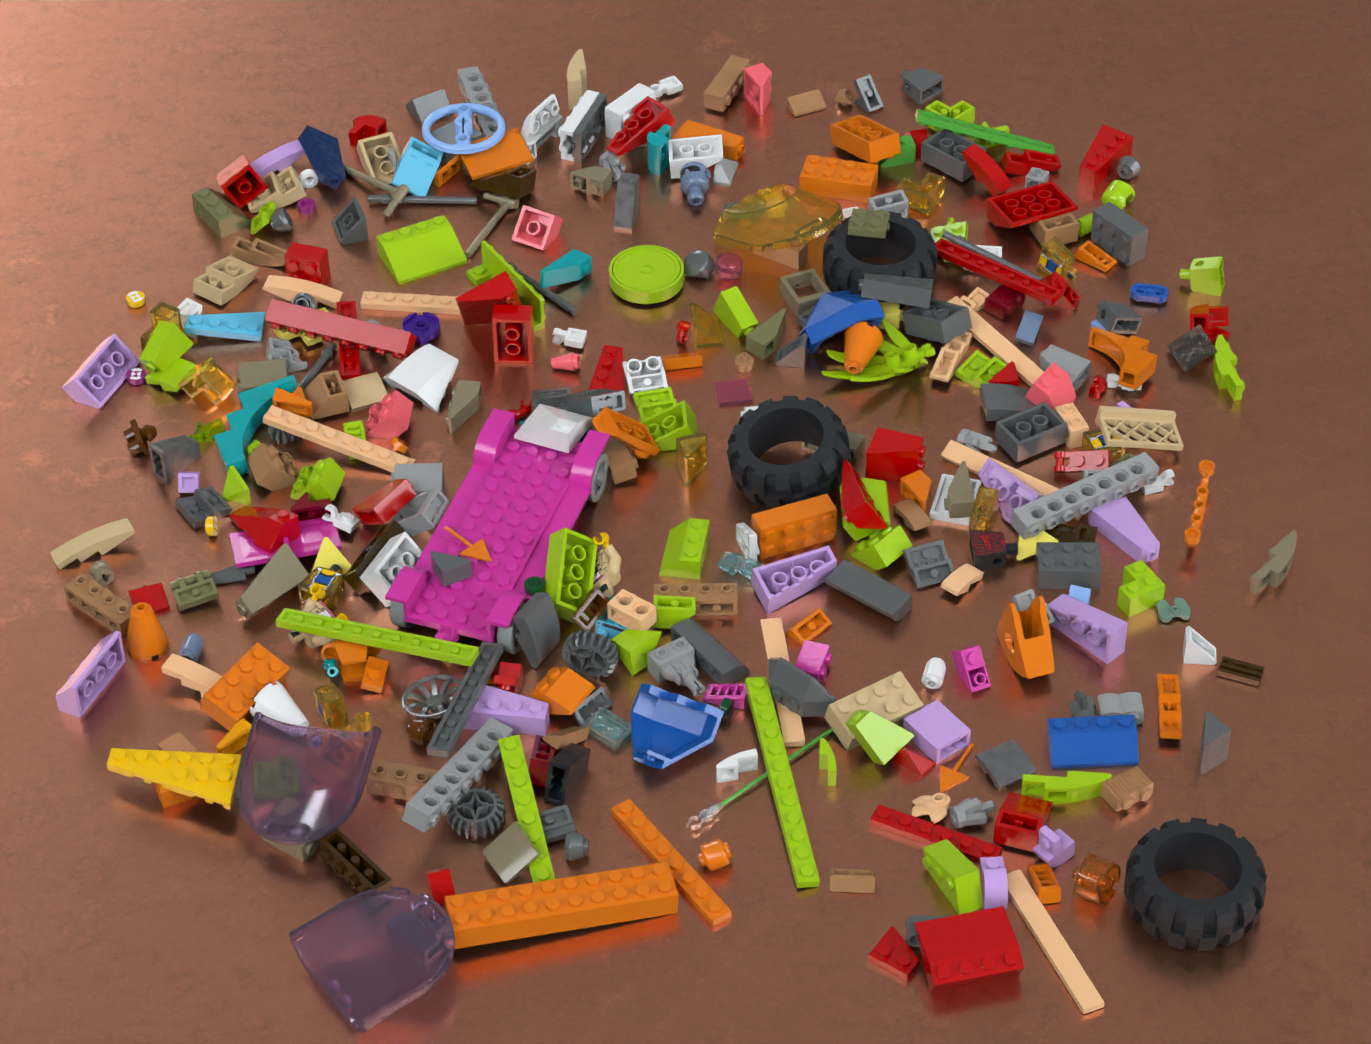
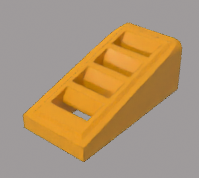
M241 718L216 746L217 753L236 754L255 740L253 726L244 718Z

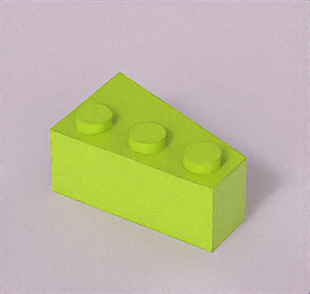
M947 839L923 847L924 857L922 862L925 869L929 871L958 915L983 908L979 869Z

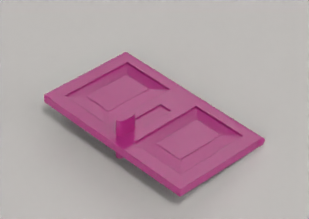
M323 518L299 521L300 536L289 542L288 537L283 538L284 544H288L297 558L318 554L324 537H328L338 550H342L337 527L332 526L333 522L325 521ZM245 531L228 534L236 568L267 563L276 553L274 551L270 554L256 547L251 537L248 538Z

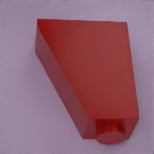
M395 479L356 505L352 510L360 519L362 525H384L417 494L413 490V485L407 479Z

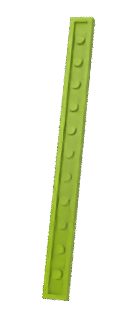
M767 677L745 678L744 684L796 887H819L820 879Z

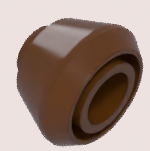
M415 718L407 726L409 737L419 746L427 744L434 731V723L431 718Z

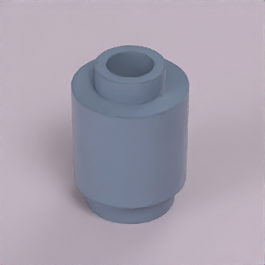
M198 634L186 636L178 651V656L197 662L204 647L202 637Z

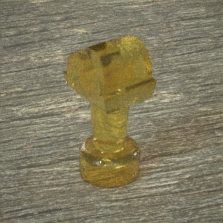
M357 712L353 716V723L345 728L337 726L332 730L346 740L347 736L357 732L367 736L373 730L371 714L368 712Z

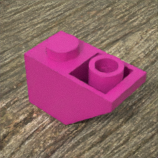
M980 645L968 646L952 652L957 672L970 692L991 686Z

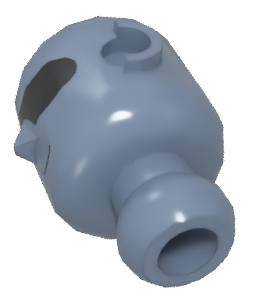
M700 162L686 163L680 170V189L687 195L688 202L693 206L703 203L704 194L709 189V178H711L710 171Z

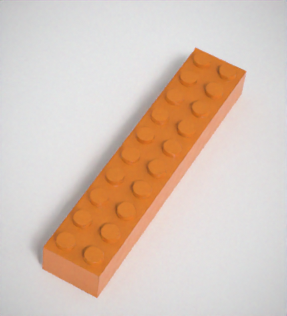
M666 861L445 896V918L449 925L453 949L675 914L678 913L679 895L669 863Z

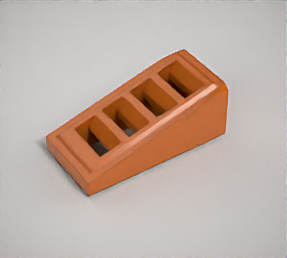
M1089 240L1078 248L1074 256L1076 259L1104 272H1107L1117 264L1114 258Z
M275 389L272 398L273 406L297 415L312 417L311 401L283 389Z
M1047 863L1028 865L1027 870L1034 892L1041 903L1060 902L1061 886L1052 868Z

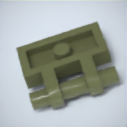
M209 569L202 572L200 570L196 571L194 575L185 578L179 577L176 578L177 581L169 583L180 611L219 598L218 590Z

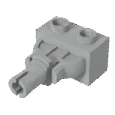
M903 189L868 198L867 210L900 213L903 218L907 219L909 201Z
M684 637L647 653L648 671L658 683L665 680L675 681L678 686H687L694 696H698V693L701 695L705 691V686L697 679L699 672L695 667V649Z

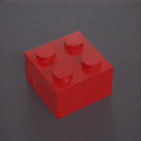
M292 242L284 255L287 277L308 280L326 286L331 278L327 248Z

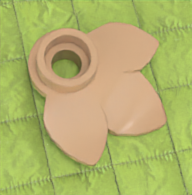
M936 793L933 796L924 795L917 797L912 801V804L915 805L912 808V816L918 817L929 814L933 823L939 822L948 814L947 810L951 804L950 796L945 793Z

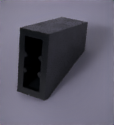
M570 743L550 760L544 794L545 801L560 806L566 805L588 769L590 748Z

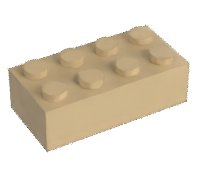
M899 671L829 704L825 719L845 749L849 751L860 745L845 724L853 712L860 709L871 711L901 726L904 724V718L922 709L924 704L902 672Z

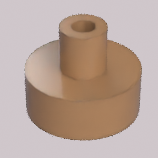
M847 87L840 89L837 93L838 96L835 97L836 103H841L843 106L850 105L854 101L853 94Z
M742 352L735 358V369L737 371L745 373L753 370L754 359L747 352Z

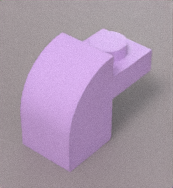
M1044 825L1039 829V844L1033 847V851L1050 867H1058L1075 855V841L1060 828L1053 832Z
M1003 856L980 858L984 910L1001 906L1007 909L1008 881Z

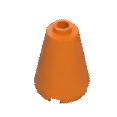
M867 322L856 323L845 331L844 367L851 374L861 373L882 345L883 336L881 331L876 326H868Z
M144 602L133 605L128 625L127 650L133 658L138 660H151L152 656L157 654L159 656L163 655L168 648V637L151 605Z

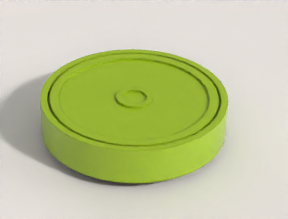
M656 245L630 247L621 251L612 259L609 266L610 286L615 294L629 302L638 304L663 302L672 298L681 290L684 284V265L681 258L667 248Z

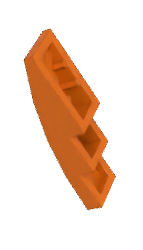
M1157 673V706L1160 738L1182 739L1178 674Z

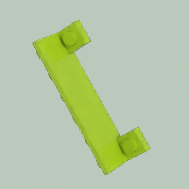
M485 240L481 241L482 264L467 270V277L478 286L506 271L517 289L521 305H532L534 332L545 328L544 320L546 316L544 313L545 300L543 296L538 294L533 286L528 284L523 276L519 275L513 266L509 265L503 256L494 250L492 245H489Z

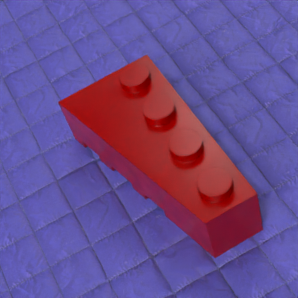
M1102 124L1080 164L1078 183L1095 189L1117 168L1121 157L1132 154L1133 136Z

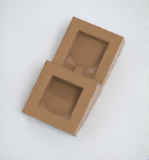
M909 498L893 504L894 513L903 517L905 526L913 531L932 525V521L925 511L912 499Z

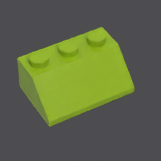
M860 477L867 488L866 491L873 498L876 509L881 512L887 526L891 525L887 483L883 480ZM842 484L840 485V497L842 492ZM842 515L843 528L855 541L873 534L877 530H881L856 528L852 522L848 523Z
M688 518L669 531L659 576L700 580L710 539V520Z

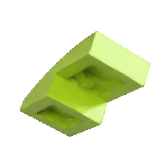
M269 201L259 209V214L252 219L250 234L254 235L272 219L271 216L275 212L276 204Z
M820 738L819 769H828L827 786H836L837 769L835 756L828 742L824 738Z

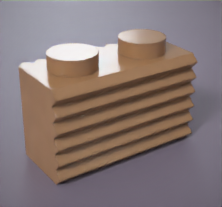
M1136 765L1135 768L1133 767L1124 773L1122 772L1113 778L1111 777L1110 780L1104 781L1102 783L1101 797L1109 803V806L1115 812L1122 809L1127 810L1140 800H1148L1153 793L1154 783Z

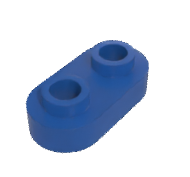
M1143 283L1132 285L1130 292L1131 298L1136 301L1154 303L1167 301L1169 290L1165 286Z

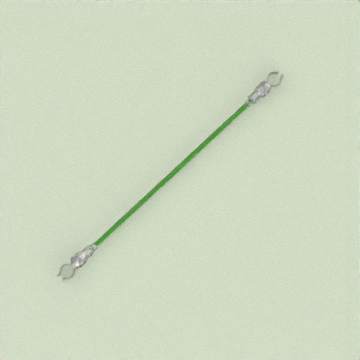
M828 729L790 755L788 761H791L820 741V738H824L832 733L833 729ZM767 772L723 802L713 804L709 808H704L699 812L698 816L690 817L688 823H686V828L689 827L690 822L701 820L700 824L691 825L690 827L691 831L700 829L702 823L710 822L726 804L768 776Z

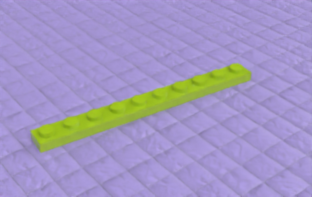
M284 608L276 619V627L463 666L472 667L480 654L479 647L289 608Z

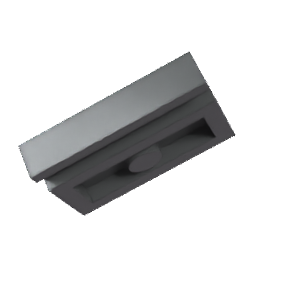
M567 804L539 812L547 844L565 839L569 831L577 832Z

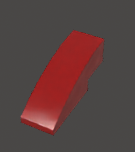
M975 143L961 152L977 181L985 183L992 197L1003 193L1012 186V183L1000 166Z
M1025 149L1023 154L1006 151L1001 161L1003 172L1014 175H1027L1032 167L1049 172L1061 168L1058 155Z

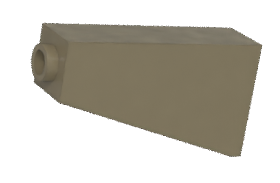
M287 543L283 544L235 602L237 611L246 620L310 577Z

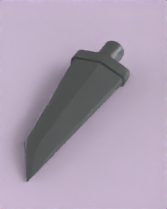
M236 565L211 573V577L215 585L247 581L246 575L255 573L254 565L236 568Z

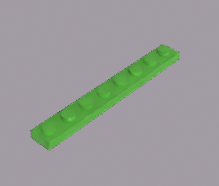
M917 109L915 113L916 121L923 126L932 125L939 130H951L957 135L966 134L973 139H985L991 144L1000 143L1011 149L1016 147L1023 152L1025 149L1049 154L1055 153L1053 144Z

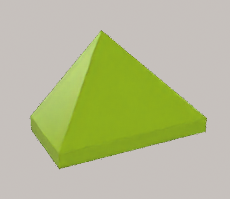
M234 465L229 466L222 498L226 501L251 504L248 486Z

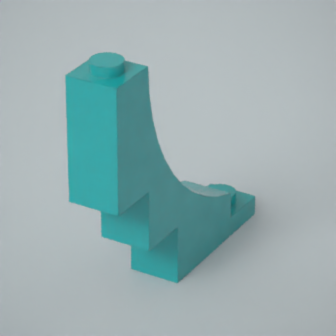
M294 375L238 393L242 409L226 414L230 430L214 435L217 450L227 472L229 466L234 465L240 476L249 473L246 461V448L257 428L263 423L264 415L273 405L272 398L275 389L280 388L293 393L297 388Z

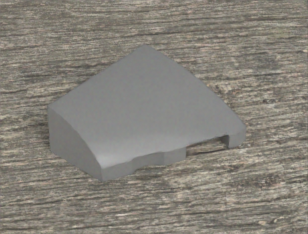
M268 338L266 346L267 360L285 358L287 373L307 369V362H302L298 358L299 352L292 348V344L288 340Z

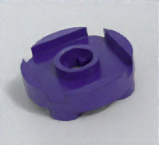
M423 312V315L412 313L402 323V330L414 334L417 337L415 342L420 345L427 344L429 340L434 339L441 332L438 317L429 312Z

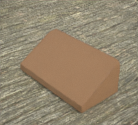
M819 89L787 98V108L794 117L826 109V104Z
M572 726L545 735L542 739L559 750L565 748L570 743L576 744L585 741L590 727Z
M831 868L829 890L831 892L874 893L875 870Z

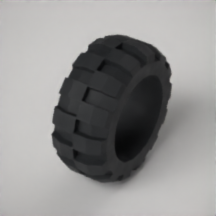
M890 212V229L887 231L885 239L848 235L850 216L845 218L842 224L838 223L832 229L824 243L822 271L824 279L832 292L847 290L852 294L861 295L862 291L858 290L860 279H864L865 273L934 280L936 278L937 249L931 234L926 228H922L920 222L911 217L908 219L903 218L900 213ZM868 257H888L900 262L890 265H873L860 260ZM899 303V309L906 307V304Z
M783 396V400L773 401L771 398L759 403L756 410L749 409L740 417L738 425L734 426L728 440L727 456L735 485L748 499L759 506L765 503L769 509L824 494L830 496L831 489L837 490L842 483L843 461L846 459L849 463L851 461L846 427L841 422V418L828 406L824 407L820 401L809 397L805 400H799L797 396ZM801 441L819 447L808 458L793 464L775 465L759 459L770 448L785 442Z
M1191 818L1190 822L1181 823L1179 819L1164 822L1160 830L1156 828L1151 829L1131 850L1126 865L1124 894L1127 898L1126 904L1136 922H1142L1144 931L1154 939L1158 940L1160 937L1168 940V946L1184 950L1185 946L1197 947V952L1213 951L1217 944L1227 947L1243 937V933H1248L1260 918L1261 909L1264 906L1267 875L1260 856H1257L1254 846L1244 836L1241 838L1236 837L1233 828L1219 823L1218 826L1207 824V819ZM1176 870H1200L1222 880L1231 891L1213 899H1191L1171 891L1159 878Z

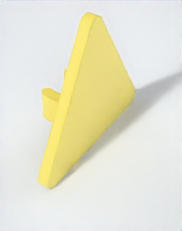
M1045 531L1027 539H1023L1019 535L1017 560L1022 561L1035 555L1036 542L1059 541Z
M328 537L323 538L310 578L313 573L318 571L317 568L329 570L333 564H337L340 566L337 573L345 574L351 567V564Z

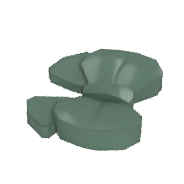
M1176 597L1172 607L1164 599L1158 601L1156 605L1158 617L1162 622L1168 623L1173 617H1180L1183 620L1190 619L1191 609L1187 601L1182 598Z

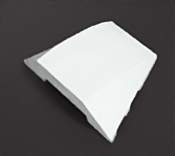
M551 94L526 117L520 135L533 159L537 157V148L550 136L558 138L559 128L563 126V116L559 115L560 108L554 94Z
M427 344L412 353L395 369L381 378V380L394 389L399 388L422 401L424 406L439 413V405L442 398H445V390L453 378L459 360L437 347Z

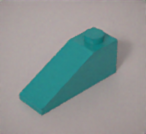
M576 249L571 250L540 271V287L545 288L582 279L591 273L592 256Z

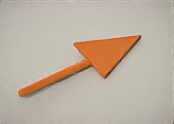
M444 526L446 531L468 546L459 555L492 563L483 538L472 545L451 528Z
M970 743L953 770L940 765V793L969 778V776L959 773L957 770L973 748V743Z

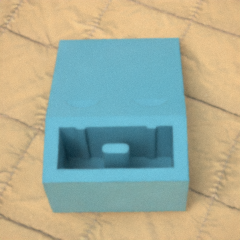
M411 136L402 151L391 184L396 187L404 184L410 188L408 193L414 196H426L439 167L443 152Z

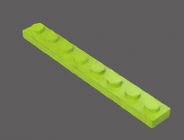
M520 735L498 739L518 824L530 837L529 840L541 854L529 865L532 883L555 879Z

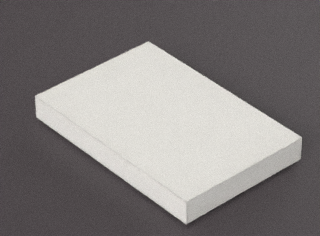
M942 474L929 518L969 526L971 517L950 518L948 510L945 511L944 498H947L948 488L954 475ZM970 478L974 500L976 501L978 489L980 491L981 480Z

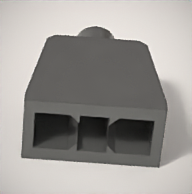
M919 67L912 72L904 70L901 74L904 92L918 104L924 103L943 91L944 77L923 67Z
M1106 300L1099 302V311L1096 319L1107 331L1115 334H1137L1143 320L1141 315L1121 302H1107Z

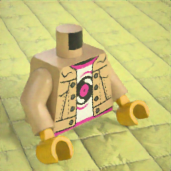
M601 532L602 541L598 536L593 537L595 544L603 545L596 553L593 588H598L609 598L614 594L613 587L621 580L620 567L622 559L614 546L608 543L609 535Z
M313 584L310 587V593L313 596L308 598L301 611L335 618L322 601H317V599L325 596V590L322 587L320 588L318 584ZM343 613L339 614L336 617L338 619L348 620V617ZM294 630L288 633L289 639L293 644L303 640L309 648L324 646L331 641L338 640Z

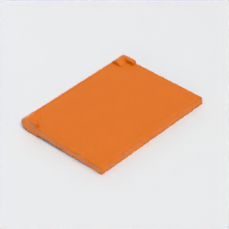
M517 127L505 131L503 138L487 150L472 154H459L472 180L534 161ZM491 136L472 141L470 144L482 142Z

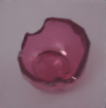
M721 253L718 255L715 263L716 274L724 280H737L743 271V260L734 253Z

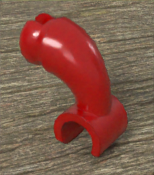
M681 320L677 323L676 341L678 343H685L688 340L687 332L690 328V323Z
M1096 375L1093 378L1094 384L1089 388V395L1095 394L1094 399L1096 400L1100 398V394L1107 388V381L1101 375Z
M520 400V409H508L506 411L513 412L515 421L519 420L531 412V401H529V404L524 405L523 400Z

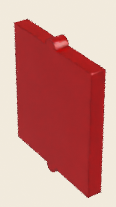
M162 582L149 586L144 585L141 588L128 591L132 605L140 602L148 603L155 614L170 609Z

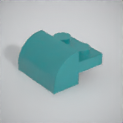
M666 124L657 130L656 133L649 131L647 135L648 169L658 176H661L669 167L668 140L671 139V126Z

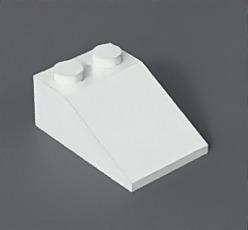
M722 134L668 140L671 179H680V170L686 163L700 162L708 168L723 160Z

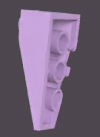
M990 458L987 459L978 474L985 488L994 498L995 505L1001 510L1002 517L1008 523L1011 520L1012 510L1044 496Z

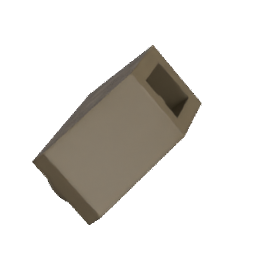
M592 166L571 171V188L603 197L612 186V170Z

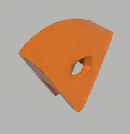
M1042 595L1037 596L1029 608L1021 612L1017 611L1013 602L1008 603L997 627V633L1009 664L1019 675L1027 679L1054 673L1051 635L1044 597Z

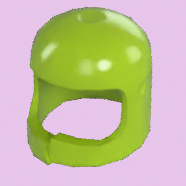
M1113 180L1102 195V204L1111 202L1123 210L1126 207V203H1130L1134 199L1135 191L1124 181Z

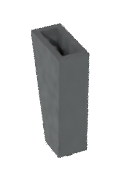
M865 273L864 279H860L858 290L862 291L861 297L929 308L934 279Z

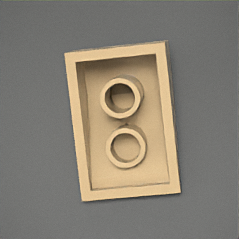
M392 132L358 140L357 153L367 175L389 185H392L394 172L387 149L390 151L394 148V154H396L394 157L397 158V160L395 159L396 162L398 161L399 163L401 157Z

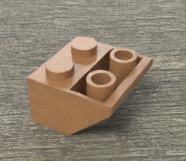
M1072 213L1031 223L1029 224V229L1041 246L1047 249L1078 241L1079 222Z
M338 370L318 374L303 391L306 400L312 402L313 415L311 420L349 412L348 394Z
M260 443L247 458L256 483L266 489L275 491L290 487L298 479L299 470L293 462V457L287 452L283 453L277 450L272 445L268 446Z

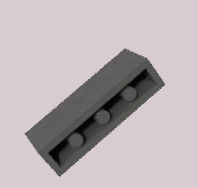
M846 559L825 579L827 585L894 621H900L912 609V594Z
M687 618L671 626V641L684 637L695 649V663L717 684H733L750 674L749 669L695 619Z

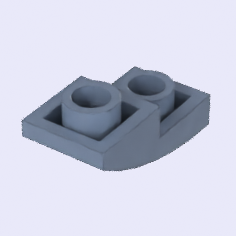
M1025 310L1015 341L1033 346L1044 316Z

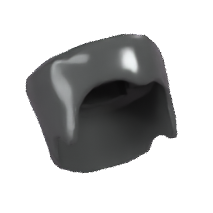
M694 250L684 259V274L686 276L709 279L710 274L714 271V260L703 250Z

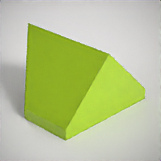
M626 629L611 639V643L616 644V648L619 650L618 654L632 676L648 666L647 653L656 649L662 631Z

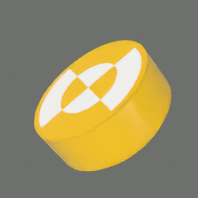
M132 291L126 295V302L129 307L138 308L145 304V295L141 291Z
M208 516L206 518L205 530L209 537L218 535L219 524L216 516Z

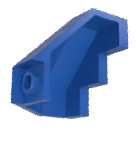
M847 290L823 293L815 303L798 337L804 333L807 334L808 351L810 354H814L825 339L861 321L867 320L871 327H877L885 315L878 300L864 298Z
M641 683L630 712L633 760L653 768L663 769L712 743L724 711L707 703L696 702L680 694L667 692L654 685Z

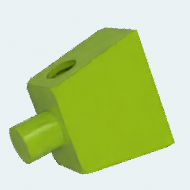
M1223 257L1193 259L1190 269L1181 268L1180 280H1190L1191 290L1194 292L1221 296L1225 286Z

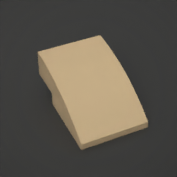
M578 49L573 55L567 69L569 110H573V107L579 103L580 97L587 91V71L582 49Z
M289 166L277 175L273 171L264 175L262 179L269 188L249 202L248 207L251 213H259V209L269 201L276 204L275 209H278L307 196L298 173L292 166Z
M230 255L206 266V273L193 279V293L223 305L237 296L259 272V268Z

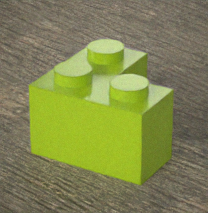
M938 100L925 107V111L970 123H974L975 107L963 100L952 107ZM928 125V127L933 129L934 131H939V129H936L935 126Z
M1142 560L1124 567L1122 586L1118 590L1117 605L1128 617L1156 606L1158 601L1164 599L1165 584Z

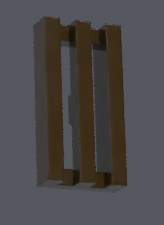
M1225 656L1222 657V662H1220L1217 670V676L1257 687L1264 673V667Z

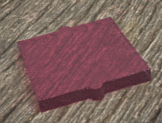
M747 378L713 382L714 396L717 397L719 406L753 402L752 388L749 387Z

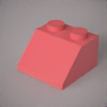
M763 63L744 68V98L759 115L764 114L771 100L772 72Z
M523 205L511 240L545 251L557 238L563 219Z
M1053 362L1033 383L1025 397L1035 405L1046 402L1055 410L1057 406L1072 403L1076 399V394L1069 374Z

